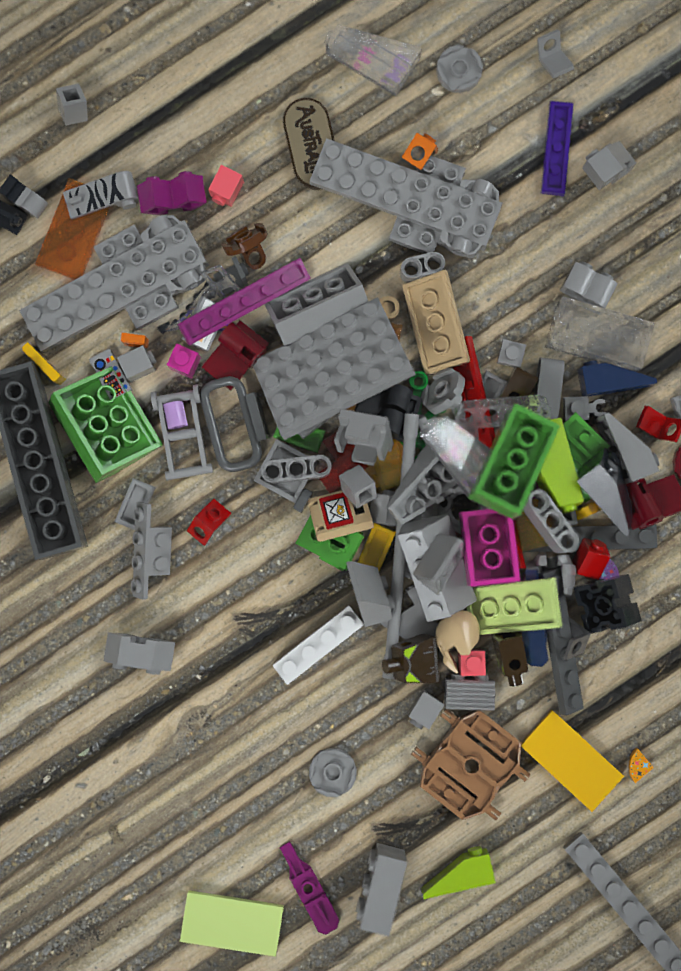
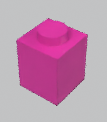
M176 343L167 366L170 370L192 379L201 356L199 353Z

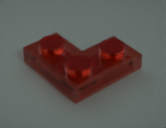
M337 431L322 441L335 460L331 464L330 474L327 477L320 478L329 494L341 487L339 475L357 465H360L364 470L369 467L367 464L352 461L351 456L355 448L353 444L346 443L343 453L337 451L335 444ZM327 467L324 468L323 470H321V471L318 472V473H323V472H325V471L327 470Z

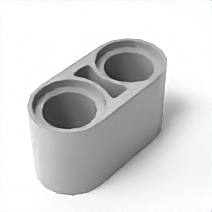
M438 252L409 257L402 262L400 277L405 283H409L442 271L445 266V259ZM436 261L439 263L440 268L436 270L430 269L428 262ZM412 266L417 270V273L415 275H408L405 272V268Z

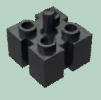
M629 574L611 577L606 580L591 581L573 587L578 606L583 605L586 613L581 615L584 629L591 634L603 632L607 629L627 628L642 621L637 602L631 603L629 594L634 593Z

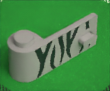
M130 171L117 172L63 192L70 219L72 220L112 205L123 207L124 210L132 209L139 202L138 192Z

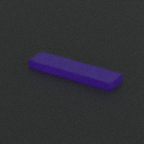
M550 101L541 194L565 195L573 103Z

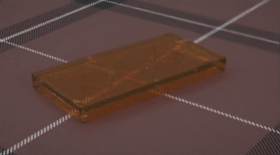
M69 178L64 192L84 185V183ZM62 194L35 265L73 280L83 276L110 206L72 220L70 219L65 198Z

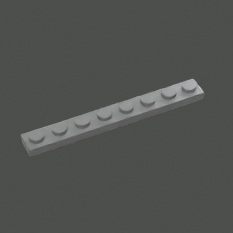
M582 832L577 834L563 846L566 852L665 971H681V951L585 835Z

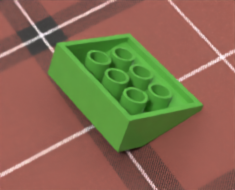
M112 366L53 392L48 402L95 483L120 472L163 445L131 390L116 398L115 389L109 385H102L100 382V378L114 371ZM105 390H108L112 393L111 400L108 397Z

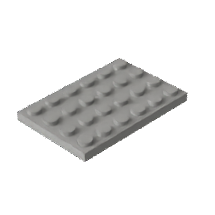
M378 297L324 324L310 334L303 336L300 340L287 346L283 345L257 359L253 366L279 432L284 440L340 413L341 409L346 410L415 375Z

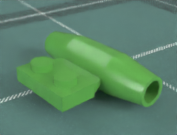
M575 412L563 423L578 477L583 464L605 447L608 449L610 445ZM580 486L583 500L586 503L591 497Z

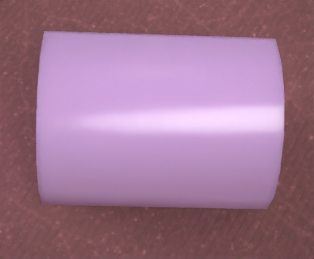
M173 401L163 405L168 430L188 426L183 401Z

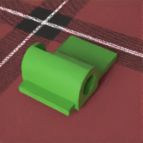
M310 515L295 544L320 556L319 559L344 571V569H348L346 562L352 561L364 536L362 532H356L325 541H318Z

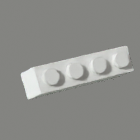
M348 605L277 660L272 666L288 685L360 629L364 623Z

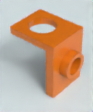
M416 133L402 158L422 170L432 153L436 154L438 152V147L435 144L436 140L426 133L423 136ZM415 147H422L425 151L423 159L419 161L411 157V151Z

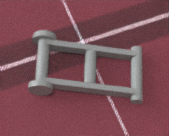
M198 384L193 385V390L157 396L156 391L151 392L154 411H159L169 471H165L166 481L213 473L212 463L207 464L197 403H201ZM191 400L195 428L168 432L163 405L173 401ZM197 437L202 465L175 470L170 442Z

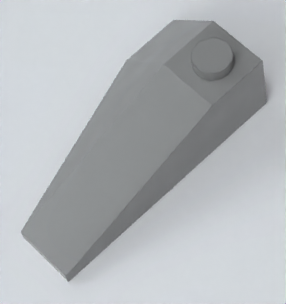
M436 435L423 448L386 506L399 524L403 525L425 512L426 508L432 504L442 502L444 497L449 494L459 492L467 485L463 483V477L468 474H476V470L462 451L460 452L461 460L459 462L453 463L440 460L441 453L449 447L447 437Z

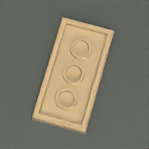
M442 270L403 284L402 287L424 373L431 375L443 369L453 368L470 362L447 270Z

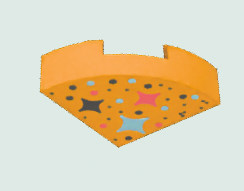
M635 748L630 755L628 770L632 781L636 783L654 768L638 748Z

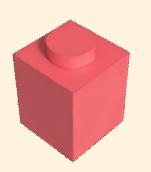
M221 165L208 189L212 200L221 206L227 204L232 207L244 184L243 176Z
M472 649L469 655H460L458 652V673L461 676H486L485 651L483 649Z

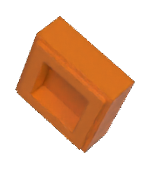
M123 332L121 334V342L125 346L138 348L143 345L146 349L148 348L149 339L146 336Z

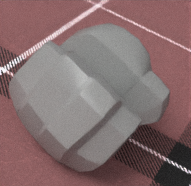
M539 552L532 561L527 563L526 570L534 569L538 570V573L552 568H561L565 597L572 596L573 587L575 586L576 566L572 564L569 555L561 554L548 558L545 552ZM526 572L519 573L520 581H526Z

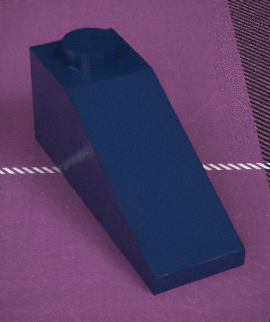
M597 360L583 363L584 366L577 370L582 397L652 387L657 384V378L608 363L598 364Z

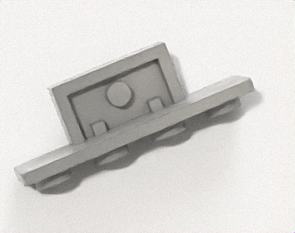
M136 502V508L133 513L135 532L132 538L134 556L132 557L133 580L131 581V591L133 597L145 600L148 599L149 576L170 575L172 527H150L151 504Z

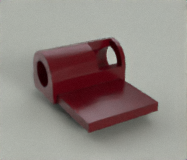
M241 320L237 324L231 322L218 338L220 345L203 364L202 368L215 379L233 376L241 380L249 368H253L257 359L265 354L269 343ZM225 386L230 391L234 388L233 386Z
M674 474L649 484L646 483L644 478L627 484L634 512L631 525L632 530L637 528L640 530L662 522L666 517L681 512V487Z

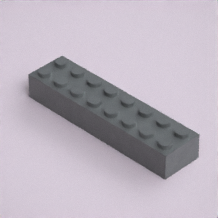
M32 361L0 370V433L35 560H44L88 547L40 369Z

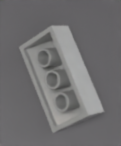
M346 263L300 284L264 305L284 346H287L326 323L367 303L368 299L362 283L350 265Z
M449 513L404 523L398 533V538L427 622L451 617L453 614L477 601L473 586H467L464 558L456 567L439 596L412 575L438 533L456 537Z

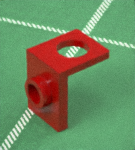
M644 406L636 427L657 440L677 442L681 434V419L666 417L650 406ZM676 424V431L668 436V429L671 425Z
M213 499L195 516L187 532L205 546L213 533L230 517L231 512L217 500ZM195 527L201 528L205 536L199 535Z

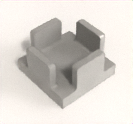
M341 409L338 417L340 426L335 437L337 451L343 453L346 443L355 445L351 456L353 462L374 465L377 456L379 460L384 461L387 452H391L394 445L388 418Z

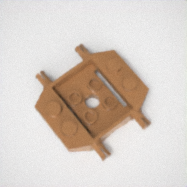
M444 709L443 711L447 715L442 712L440 717L451 724V729L431 755H427L416 746L414 748L415 751L411 752V755L419 760L423 766L420 787L462 820L484 814L485 812L496 821L498 819L497 816L500 817L501 812L494 808L491 802L500 787L512 774L517 775L524 782L527 781L525 776L530 777V773L520 766L521 742L481 710H473L459 717L448 709ZM468 731L505 761L503 763L500 762L465 733ZM474 759L478 762V767L475 771H466L465 763L467 760ZM438 768H442L450 776H452L459 783H461L468 790H470L473 794H475L477 798L473 797L470 793L464 790L461 786H459L456 782H454L447 775L441 772Z

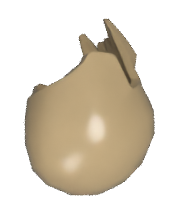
M461 610L451 617L443 618L436 627L435 637L437 646L443 655V662L456 674L458 673V667L450 649L455 647L460 655H469L473 647L479 642V623L476 616L470 611Z

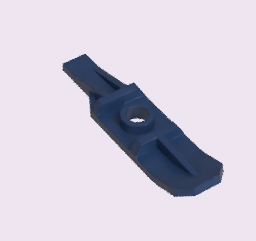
M525 570L526 581L538 579V570ZM546 629L522 631L527 663L530 666L543 667L549 660Z

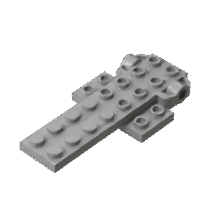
M327 138L310 179V185L397 216L389 241L424 254L434 252L436 246L439 245L455 255L474 258L480 250L485 251L502 206V202H499V191L492 183L483 179L462 180L466 168L430 156L422 170L416 167L414 171ZM421 153L419 160L423 159L425 153Z
M162 215L152 220L147 229L141 234L137 227L132 225L94 246L103 265L19 311L38 348L43 353L125 308L135 328L140 330L179 309L174 296L190 291L207 279L206 267L209 264L186 221H179L174 215Z

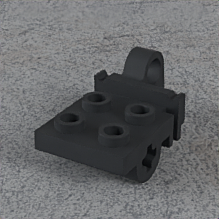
M395 384L357 403L354 412L388 418L392 438L404 443L405 414H418L423 398L413 395V391L410 388Z

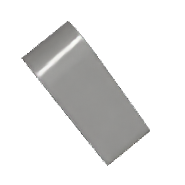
M540 357L536 377L539 379L534 389V395L537 396L534 413L548 420L556 419L559 415L565 362L564 360Z
M324 455L271 460L263 465L261 473L262 477L270 484L320 479L330 474L331 462ZM322 460L327 463L328 467L325 472L318 473L314 470V464L317 461ZM295 463L301 464L304 468L299 476H294L290 473V468ZM271 466L279 468V475L274 479H270L266 475L267 469Z
M542 490L530 492L523 511L551 550L558 554L576 550L579 538L549 495ZM533 496L538 500L539 505L537 508L532 505ZM547 516H549L553 521V525L551 528L547 526ZM562 536L567 540L565 548L561 545Z

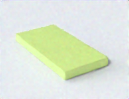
M555 577L473 587L477 601L466 607L467 611L476 616L480 635L563 627Z
M188 890L180 942L276 957L284 905Z

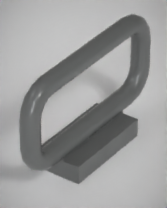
M233 376L222 377L206 383L201 390L200 401L219 466L228 472H238L256 466L262 456L260 441L271 438L259 393L247 394L243 383ZM225 386H233L236 389L253 454L249 459L235 463L228 462L225 457L209 398L211 391Z

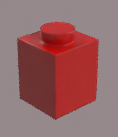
M583 538L572 562L576 566V573L578 575L599 580L611 556L604 542L598 539L590 540Z

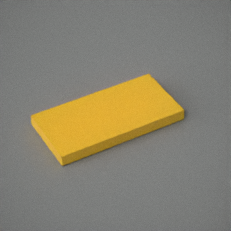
M552 709L521 742V747L591 812L597 808L624 777Z

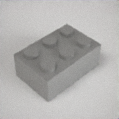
M376 843L375 850L371 849L369 853L368 870L370 872L369 874H364L362 882V895L364 896L358 899L356 920L360 921L361 930L390 936L407 866V858L403 849Z

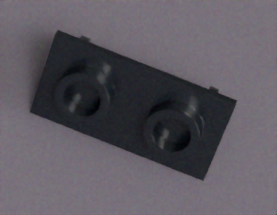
M0 200V227L18 235L29 215Z

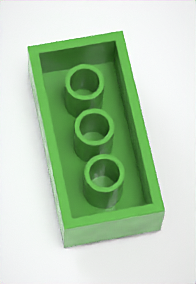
M515 403L507 411L468 498L512 520L520 516L560 425Z

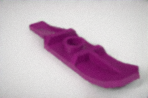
M290 841L280 846L279 848L290 867L289 879L317 931L325 935L338 928L340 919L312 867L300 860ZM306 884H310L313 887V890L309 893L303 889Z

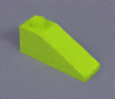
M477 846L469 848L466 853H462L421 887L423 898L428 899L495 884L490 855L487 849Z

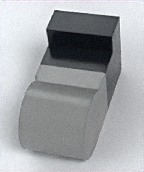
M11 174L0 187V194L6 200L36 219L39 218L48 205L42 197L19 182Z

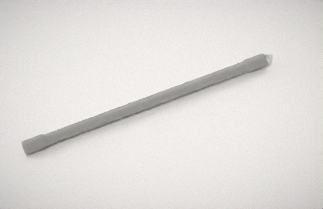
M405 414L404 443L400 484L414 463L419 424L418 414ZM398 522L396 524L390 594L395 609L391 610L393 619L388 620L384 659L392 658L391 647L399 641L406 558L398 538V533L402 526ZM382 673L383 678L394 679L393 673Z

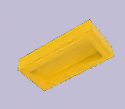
M27 342L22 347L24 353L53 382L61 385L66 380L34 346Z
M374 523V528L370 531L357 563L377 567L378 571H380L396 532Z

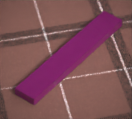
M297 258L181 321L177 326L187 344L191 345L310 280L311 277L301 258Z

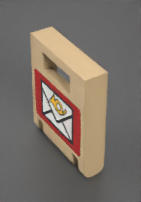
M342 490L308 500L318 541H325L374 528L368 504L363 505L365 513L356 515L354 511L355 506Z

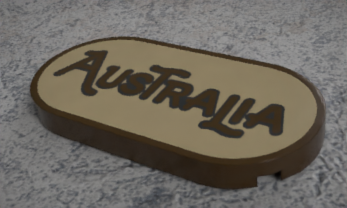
M300 98L293 101L286 108L283 116V126L296 179L307 188L322 190L319 187L310 185V179L326 138L335 141L327 109L322 103L312 98Z

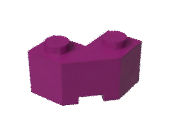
M183 171L178 174L179 176L170 181L162 180L158 176L147 177L146 181L137 185L141 213L167 215L169 214V209L182 208L183 212L206 204L203 176L195 175L191 171Z

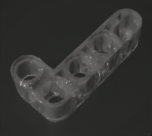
M542 395L462 401L454 410L456 436L459 439L466 434L473 436L470 441H463L465 444L463 451L471 452L477 448L479 444L478 428L500 427L507 411L515 403L524 408L528 406V410L549 420L552 411L548 400ZM538 406H542L540 412H536ZM489 409L496 410L493 416L488 417L484 415L485 411ZM464 411L472 413L469 418L464 419L460 417V414Z

